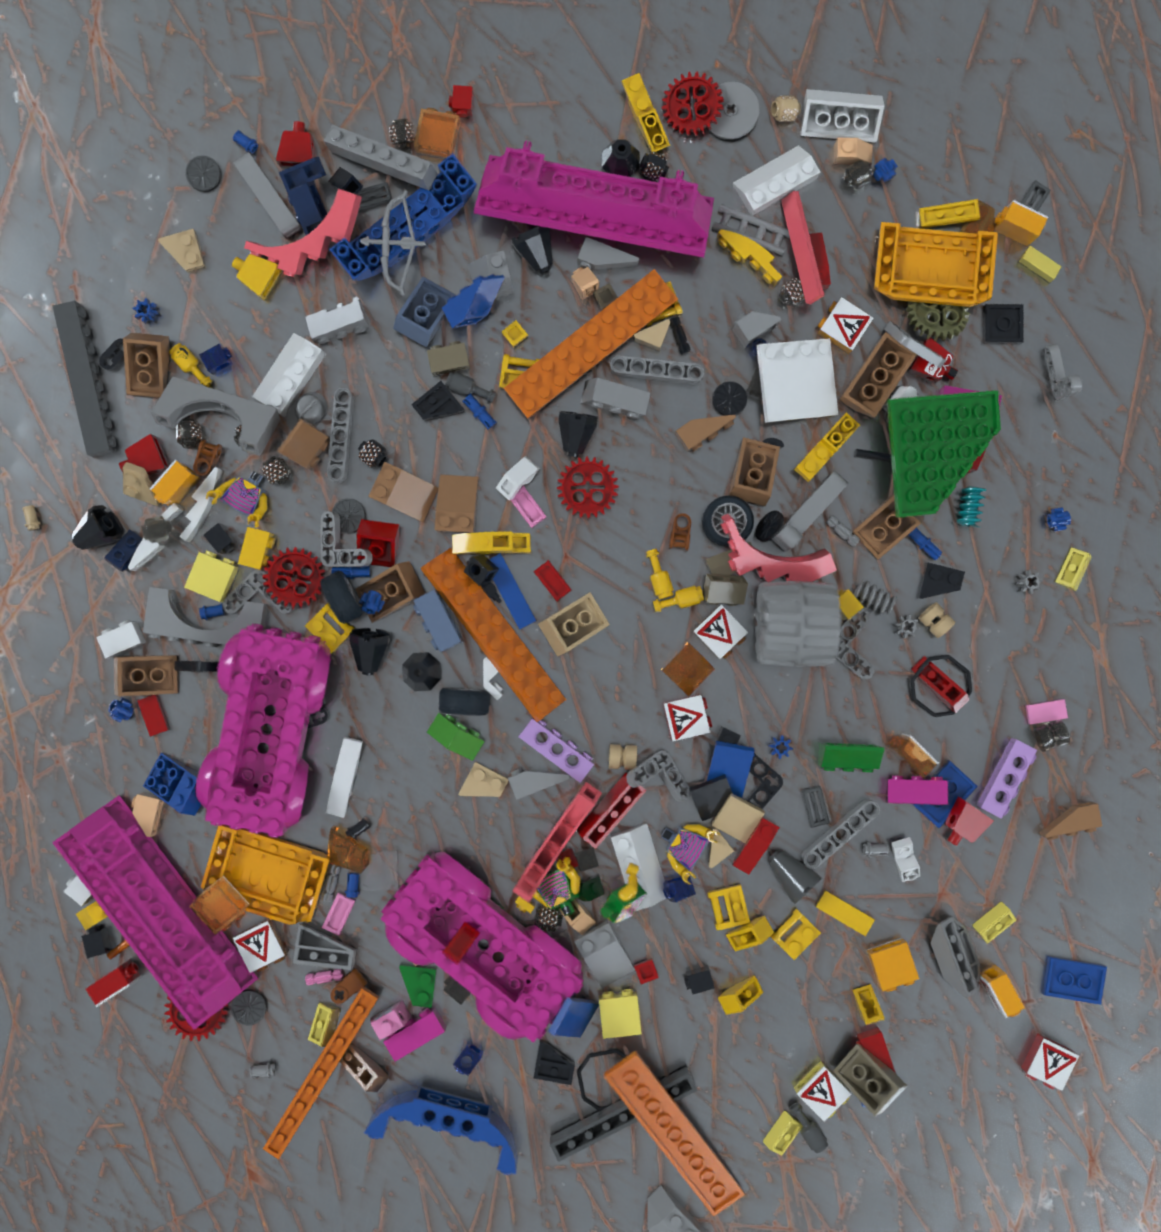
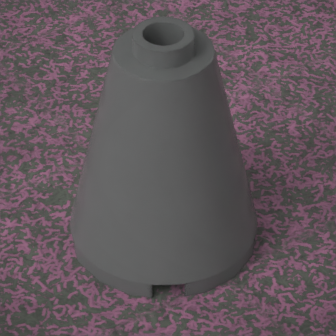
M777 850L769 857L771 860L769 865L794 904L822 879L819 874L783 850L781 852Z

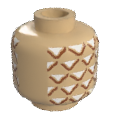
M792 95L778 96L771 105V114L779 122H792L801 112V104Z

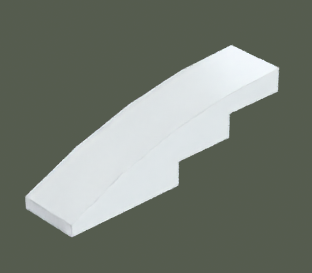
M214 467L191 496L197 502L185 516L191 521L190 524L179 536L186 542L193 540L212 508L213 504L211 502L214 498L209 497L206 499V494L208 491L215 490L220 486L223 471L217 467Z
M173 503L148 530L128 566L131 571H137L165 547L161 540L175 529L170 522L184 511L180 504Z
M344 737L326 808L327 814L342 818L346 815L354 778L357 774L363 741Z

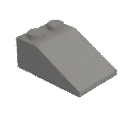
M608 919L588 929L583 935L579 934L574 937L577 948L601 988L635 971L629 956Z

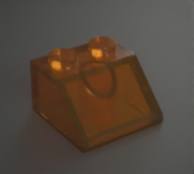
M686 643L661 669L688 697L715 670L690 643Z

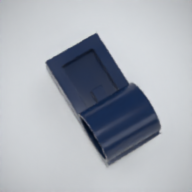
M129 529L104 557L105 560L119 571H125L143 538Z

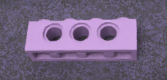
M532 718L519 735V738L581 783L594 765L592 762L593 758L586 752L581 754L577 751L578 746L570 740L565 742L561 739L562 734L555 729L550 731L546 728L547 723L542 719L536 722ZM539 732L547 734L548 739L545 742L537 740ZM556 743L563 746V751L559 754L554 753L552 750V746ZM576 755L579 761L577 764L571 765L567 761L568 757Z
M1011 738L976 806L1002 819L1010 809L1009 804L1011 800L1018 794L1020 782H1023L1027 777V769L1029 765L1034 763L1037 750L1017 739ZM1019 757L1020 764L1015 767L1013 764L1014 759ZM1010 774L1011 782L1006 784L1005 776ZM1001 791L1003 797L997 801L996 794Z

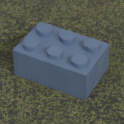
M434 589L414 600L415 605H413V608L418 616H422L424 620L422 625L426 633H431L433 637L431 643L435 650L445 652L464 642L437 590Z

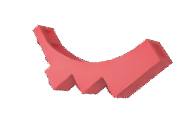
M338 189L329 213L310 234L293 243L276 247H267L256 242L246 241L244 248L250 250V254L257 257L262 255L268 256V261L278 263V269L284 270L283 274L291 277H294L295 274L302 275L306 258L316 261L319 258L326 259L330 241L338 243L343 238H346L350 242L362 197Z
M729 514L721 517L723 521L721 527L725 535H729L730 540L728 544L732 550L728 554L730 558L728 564L731 571H736L739 576L756 569L759 578H763L766 582L773 581L781 576L784 577L785 581L813 582L837 570L831 553L825 548L812 554L797 557L771 555L754 548L743 540L739 535L733 518Z
M585 782L529 861L524 873L513 889L514 893L527 902L532 899L549 869L582 821L595 806L602 792Z

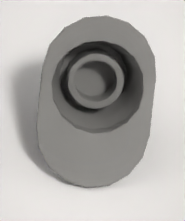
M316 392L303 394L287 412L286 421L289 428L293 430L300 419L316 426L327 413L328 406L325 398Z

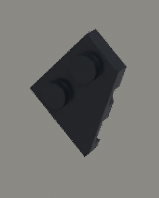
M442 381L438 382L411 404L423 420L464 411V408Z
M927 562L917 598L923 599L961 590L965 571Z
M540 1040L533 1078L571 1085L575 1064L544 1040Z

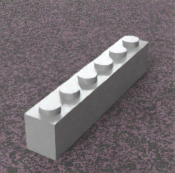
M333 124L324 139L331 153L426 190L431 188L437 176V172L431 162Z

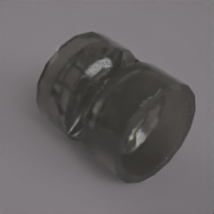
M1062 720L1051 722L1048 727L1043 725L1033 730L1035 741L1042 752L1054 749L1055 745L1060 747L1070 743L1069 732Z

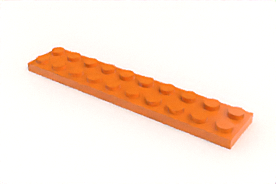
M652 270L504 387V390L525 417L529 419L633 337L635 333H638L676 303L678 298L656 270Z
M449 548L422 566V572L535 721L539 722L562 704L566 698L481 586L464 572L465 565L456 554H452V548Z
M636 1051L603 1073L608 1083L713 1216L745 1195L738 1182Z

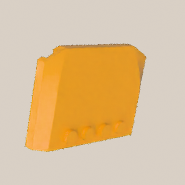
M881 222L874 280L875 290L892 300L972 307L991 300L998 232L978 231L975 234L900 227V223Z
M222 824L218 826L201 888L203 890L207 889L224 876L249 903L242 910L288 925L304 921L311 922L331 857L324 852L271 837L264 833H251L249 829L245 828L240 830L231 829L230 825Z

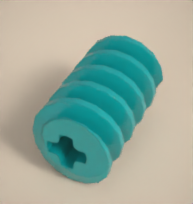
M968 486L961 490V493L966 496L960 497V500L964 503L959 504V508L964 511H959L957 514L962 517L956 520L958 524L966 527L980 528L975 525L977 522H982V519L978 518L977 515L983 514L982 511L978 510V507H983L984 504L980 503L979 500L986 498L980 493L987 491V489Z

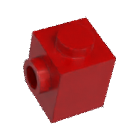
M453 85V96H449V108H452L453 115L460 118L472 116L473 87Z

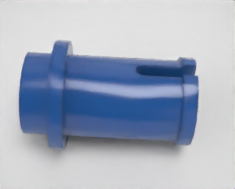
M240 130L234 134L233 141L245 148L246 152H251L252 154L256 152L258 143L255 139H250Z
M222 604L209 607L204 605L203 608H199L201 619L206 621L212 617L225 616Z
M347 873V890L344 893H346V897L356 898L360 893L358 891L360 874Z

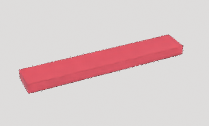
M793 191L783 198L781 203L806 304H812L823 297L824 292L799 191Z

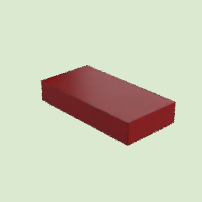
M549 560L533 571L556 601H559L572 591Z
M157 694L137 700L150 737L170 730Z
M465 921L442 951V954L458 965L480 932Z

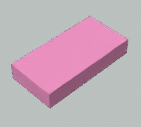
M524 486L520 488L513 500H511L531 528L547 517Z
M1065 699L1025 705L1028 724L1068 718Z
M338 892L322 928L339 936L356 899L346 897L345 894Z

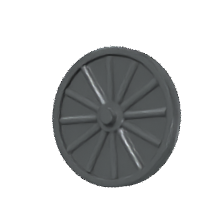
M197 156L190 160L186 166V179L197 190H210L219 182L220 168L212 158Z
M342 499L332 509V512L339 514L340 531L344 533L358 531L361 519L365 520L366 518L364 507L354 499Z
M253 990L241 992L233 999L231 1004V1013L234 1019L246 1026L257 1024L266 1012V1002L263 996Z

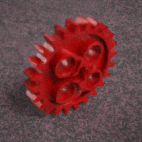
M696 71L695 76L692 77L691 73L688 72L687 78L681 74V80L678 81L674 78L675 85L668 84L670 91H664L667 98L662 99L663 104H665L662 106V110L666 112L663 116L665 119H668L667 124L669 126L673 124V131L679 128L680 135L686 131L689 137L691 131H693L694 135L697 136L699 130L705 134L704 128L707 127L711 130L710 124H717L715 117H721V113L718 110L724 109L723 105L720 104L724 102L723 97L720 96L722 90L717 89L719 87L717 82L712 84V77L706 80V73L699 77V73ZM690 88H693V98L695 101V121L692 120ZM698 91H706L703 96H697ZM681 93L687 94L684 99H678ZM701 109L708 110L705 115L698 114ZM688 112L689 114L686 118H680L681 113Z
M586 456L585 462H582L580 457L578 458V464L571 461V468L565 466L567 473L560 472L564 478L557 480L562 484V486L557 487V490L562 491L558 498H564L561 505L568 504L566 511L572 508V515L574 516L579 512L580 518L583 517V514H586L588 519L590 514L597 518V512L599 511L604 515V508L611 509L609 502L615 504L612 496H618V493L614 492V490L618 489L619 486L613 484L618 478L611 477L615 471L608 472L607 470L610 465L608 464L603 467V460L596 463V457L593 458L592 462H589L588 456ZM575 474L583 476L584 479L581 483L573 481L572 478ZM593 474H601L602 481L599 483L593 482ZM586 483H590L591 487L605 486V489H590V492L587 493L586 489L571 490V487H585ZM600 492L603 495V499L600 502H595L592 499V495ZM574 494H583V501L575 502L573 500Z
M294 547L293 552L286 548L285 554L279 550V557L273 554L272 558L274 561H267L270 568L264 567V571L268 574L262 575V578L268 581L264 582L263 586L269 587L266 590V594L273 593L270 599L274 600L277 598V605L284 602V608H287L288 604H291L292 610H294L295 605L298 604L300 609H302L303 603L310 606V599L316 602L315 594L321 596L322 593L319 590L321 589L320 582L324 578L321 575L325 574V570H319L323 564H316L318 557L311 558V551L306 555L304 554V548L300 552H297L296 547ZM285 563H291L293 568L285 570L282 566ZM308 568L312 573L309 576H304L301 571ZM297 575L295 582L291 581V577ZM282 580L287 582L288 585L285 588H279L277 583ZM298 586H303L306 588V592L299 594L295 589Z
M167 996V999L171 1002L164 1005L169 1008L164 1015H170L166 1023H173L169 1029L177 1028L175 1035L182 1032V1039L189 1035L190 1041L195 1036L200 1041L202 1035L208 1039L209 1032L215 1035L217 1033L215 1027L221 1029L222 1025L220 1022L227 1020L223 1015L229 1013L228 1010L222 1007L206 1020L205 1026L199 1025L196 1029H193L186 1019L180 1017L178 1008L169 996Z

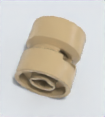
M938 602L933 603L918 617L924 626L930 627L929 631L936 638L944 635L955 624L954 619L949 614H944V609ZM939 616V618L933 623L932 620L935 617Z
M610 744L609 769H620L623 766L625 770H632L636 767L637 745H626L622 748L619 744Z

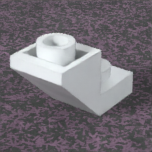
M525 456L505 473L496 489L508 500H513L522 485L530 483L540 468Z
M485 657L483 659V687L498 700L503 695L501 692L503 688L497 682L492 683L490 681L498 671L488 657Z
M908 837L892 842V852L901 881H913L920 877V866L913 852L911 838Z

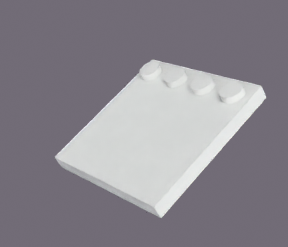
M830 338L757 345L765 423L838 415Z

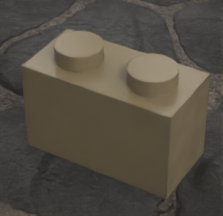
M454 341L449 343L450 346L442 347V345H435L431 347V350H427L432 375L438 376L471 369L465 343Z
M706 574L703 596L706 602L712 605H718L719 603H725L730 606L744 605L748 582L744 576Z

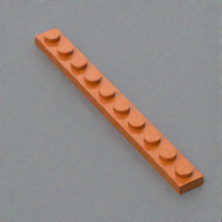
M364 986L361 988L269 1137L263 1150L279 1160L379 998L378 995Z

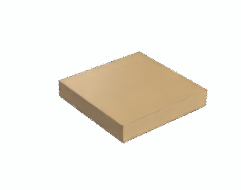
M731 793L713 820L712 826L746 843L764 816L765 811Z

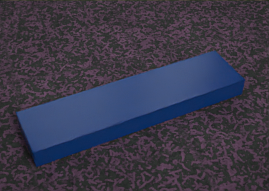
M500 553L490 558L489 560L499 568L493 580L519 630L535 622L536 619L502 554Z

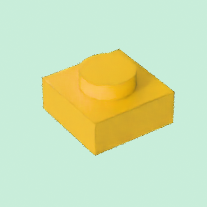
M517 320L501 331L513 348L528 337V334Z
M519 895L515 899L516 907L524 913L526 911L531 913L535 908V903L531 900L527 902Z

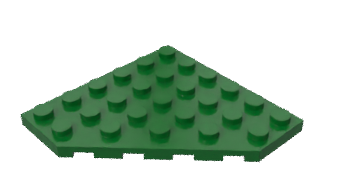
M998 390L887 400L896 517L936 514L940 508L939 506L957 487L956 484L967 474L976 458L981 456L988 447L990 440L1001 430Z

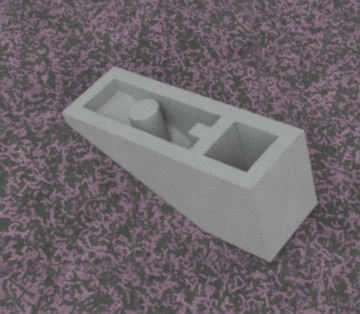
M586 237L578 255L577 263L580 264V267H589L594 270L636 267L639 264V257Z
M521 768L512 771L511 776L508 777L516 800L570 779V775L567 773L527 769L522 771Z

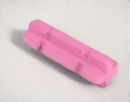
M342 969L334 970V972L332 970L318 972L315 975L312 973L305 976V982L309 986L315 983L332 982L333 980L340 981L344 975Z

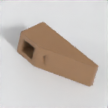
M727 415L694 419L676 430L675 435L687 452L691 449L695 452L703 446L702 442L708 439L711 441L719 435L717 432L720 429L724 428V430H727L734 425L733 421L736 416Z
M1086 802L1072 805L1040 831V836L1047 838V840L1058 839L1059 835L1063 834L1074 836L1078 834V831H1096V828L1103 827L1098 803Z

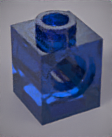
M220 344L199 354L207 371L212 375L233 364L230 360L232 354L227 347L224 348Z
M681 876L664 882L665 888H663V893L666 899L676 903L696 895L690 876L687 879L691 883L690 885L684 882Z
M467 1041L454 1059L453 1065L455 1070L460 1074L465 1073L469 1076L482 1058L483 1051ZM468 1056L472 1059V1062L465 1063L462 1058Z

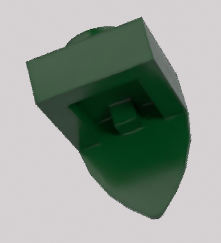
M594 876L581 882L579 898L577 899L587 902L604 895L605 892L600 877Z

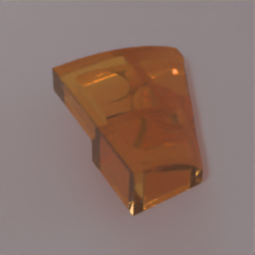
M333 825L328 841V856L331 857L329 863L362 873L369 865L368 849L362 844H358L352 837L348 836L345 838L337 832L338 827Z

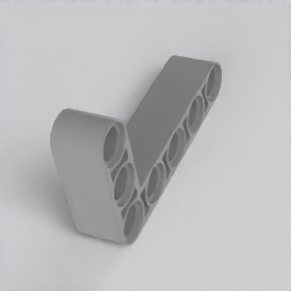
M834 470L787 520L772 540L785 552L791 550L801 540L802 534L849 483Z

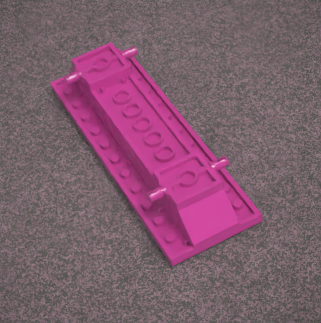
M527 141L524 142L523 149L506 147L504 155L500 157L489 156L479 187L474 214L704 258L714 198L702 196L697 191L698 184L683 180L684 171H681L680 176V170H678L676 178L660 177L658 183L544 161V154L535 153L530 150L532 146L530 141L528 146Z
M120 795L52 842L193 1029H196L258 979L254 972L249 973L242 956L214 919L211 920L202 911L203 905L196 899L195 894L152 837L145 835L132 811Z

